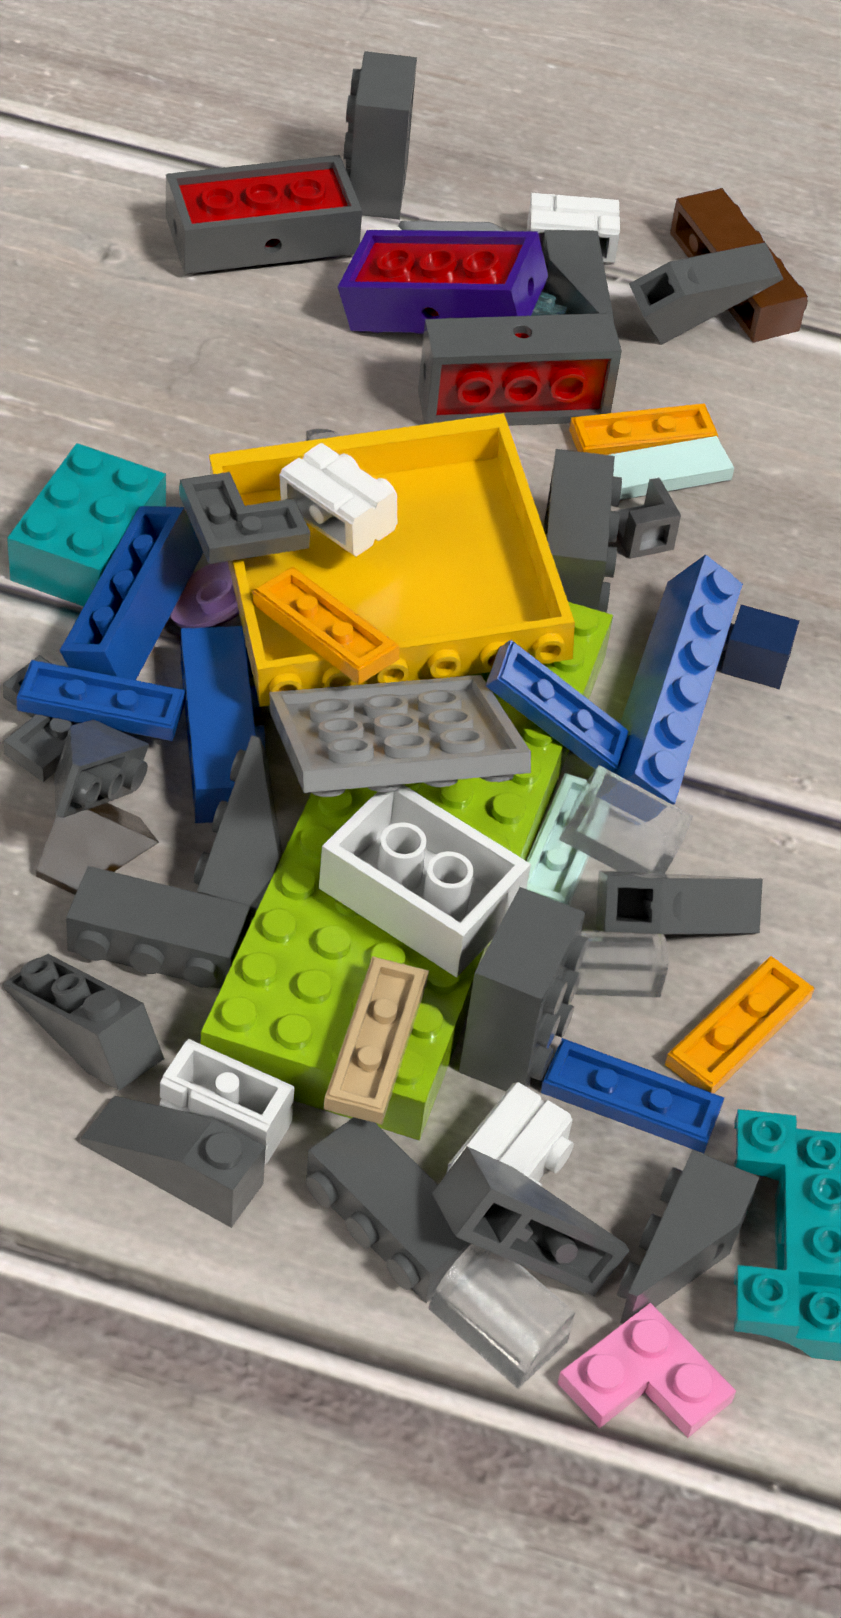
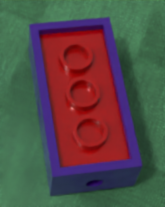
M367 230L337 288L351 331H371L374 333L413 332L423 334L425 319L531 316L548 278L538 231Z

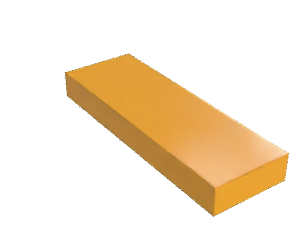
M705 403L571 417L569 427L577 451L603 455L713 436L718 437Z
M294 567L289 568L252 591L253 605L358 685L399 660V645Z
M770 956L667 1054L665 1066L690 1085L715 1093L811 1000L815 988Z

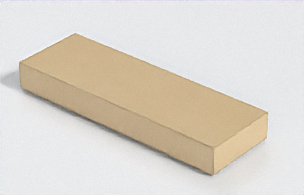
M372 956L325 1095L324 1110L382 1125L427 985L428 970Z

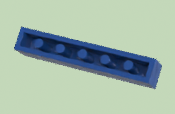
M706 554L667 582L620 722L622 726L629 730L618 769L606 777L602 776L595 797L596 801L634 829L671 807L676 802L743 585L728 570L721 567Z

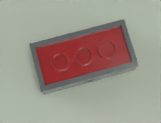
M340 155L166 174V219L184 274L205 273L213 270L239 267L247 268L256 265L295 262L324 257H338L355 254L360 244L362 208Z
M612 313L425 319L418 385L424 424L502 413L505 414L508 426L568 424L571 421V417L611 413L622 353Z

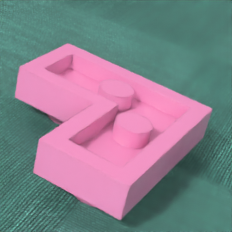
M651 1303L563 1369L558 1379V1385L599 1429L645 1393L687 1438L731 1404L736 1390Z

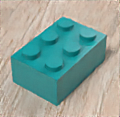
M76 443L7 537L10 581L84 607L139 507H166V473Z

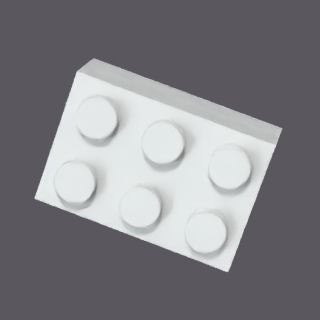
M402 784L401 788L395 791L377 792L322 846L319 889L447 972L458 977L493 939L519 887L527 889L531 864Z

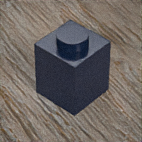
M741 604L735 624H730L722 652L726 653L721 673L780 690L800 620Z

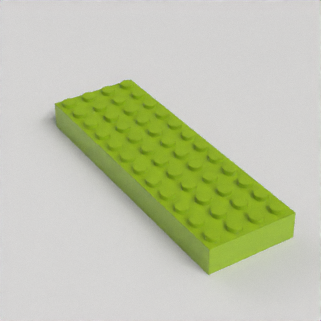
M568 602L575 621L573 659L543 665L589 699L606 656L613 615ZM490 672L479 673V674H473V675H466V676L481 675V676L483 677V679L485 680V682L487 683V680H488V678H489ZM492 691L531 751V773L514 774L512 779L503 782H490L479 777L458 779L456 784L446 787H434L424 782L403 785L527 861L569 749ZM368 787L345 789L343 794L333 797H321L311 793L202 1028L201 1045L294 1086V1101L324 1110L325 1095L372 956L428 970L427 985L382 1125L377 1124L381 1129L420 1141L468 1016L475 971L491 941L458 977H455L319 889L322 846L378 791H373ZM328 1111V1112H331V1113H334V1114H337V1115H340V1116H343V1117H347V1118H350V1119L353 1118V1117H351V1116H347V1115L339 1114V1113H336V1112Z

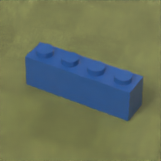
M139 507L59 650L68 667L126 679H137L203 555V550L184 507Z
M242 626L181 628L180 664L183 690H186L184 708L195 823H213L219 803L222 800L229 801L235 784L234 781L230 780L233 761L240 749L247 750L251 736L259 737L265 748L264 725L254 726L253 717L261 716V707L256 686H250L249 678H253L247 647H245Z

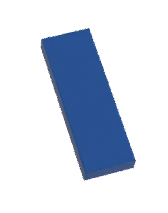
M512 640L500 646L486 687L604 777L615 772L618 769L629 730Z
M31 660L16 698L17 711L78 723L94 719L118 731L173 741L186 702V690Z
M564 1038L561 1039L541 1089L542 1094L701 1153H705L725 1098Z

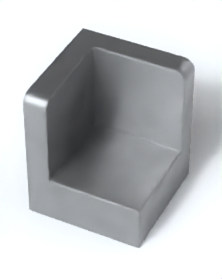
M659 477L649 479L644 505L615 511L620 512L617 537L629 559L674 550L681 514Z

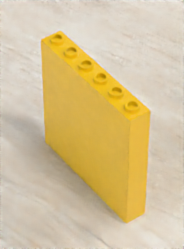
M504 413L209 454L210 474L230 472L245 506L280 501L279 474H281L282 468L297 458L303 459L306 452L320 443H323L339 455L343 453L350 455L361 470L375 479L384 478L393 486L397 493L398 524L395 530L380 541L374 540L373 546L357 557L306 523L310 531L308 549L228 561L260 707L270 705L269 692L358 685L253 605L252 591L291 567L296 568L399 645V660L359 685L450 678L491 672L500 646L510 640L542 664L573 659L575 621Z

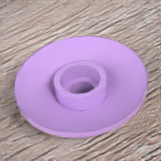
M228 561L208 564L192 574L170 615L177 626L181 628L211 627L219 623L228 622L239 614Z

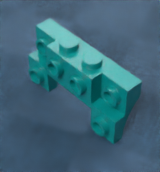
M738 1109L734 1120V1129H736V1159L734 1167L751 1174L777 1180L779 1184L775 1193V1269L737 1266L734 1275V1285H736L734 1331L762 1335L786 1342L802 1350L811 1358L841 1361V1133L797 1129L796 1115Z

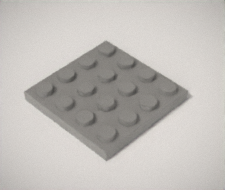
M481 675L269 692L271 716L304 793L311 792L321 797H333L343 794L345 789L365 787L373 791L390 792L401 788L402 784L424 782L434 787H446L456 784L458 779L480 777L490 782H503L512 779L514 774L531 773L530 749L492 691L486 687V682Z

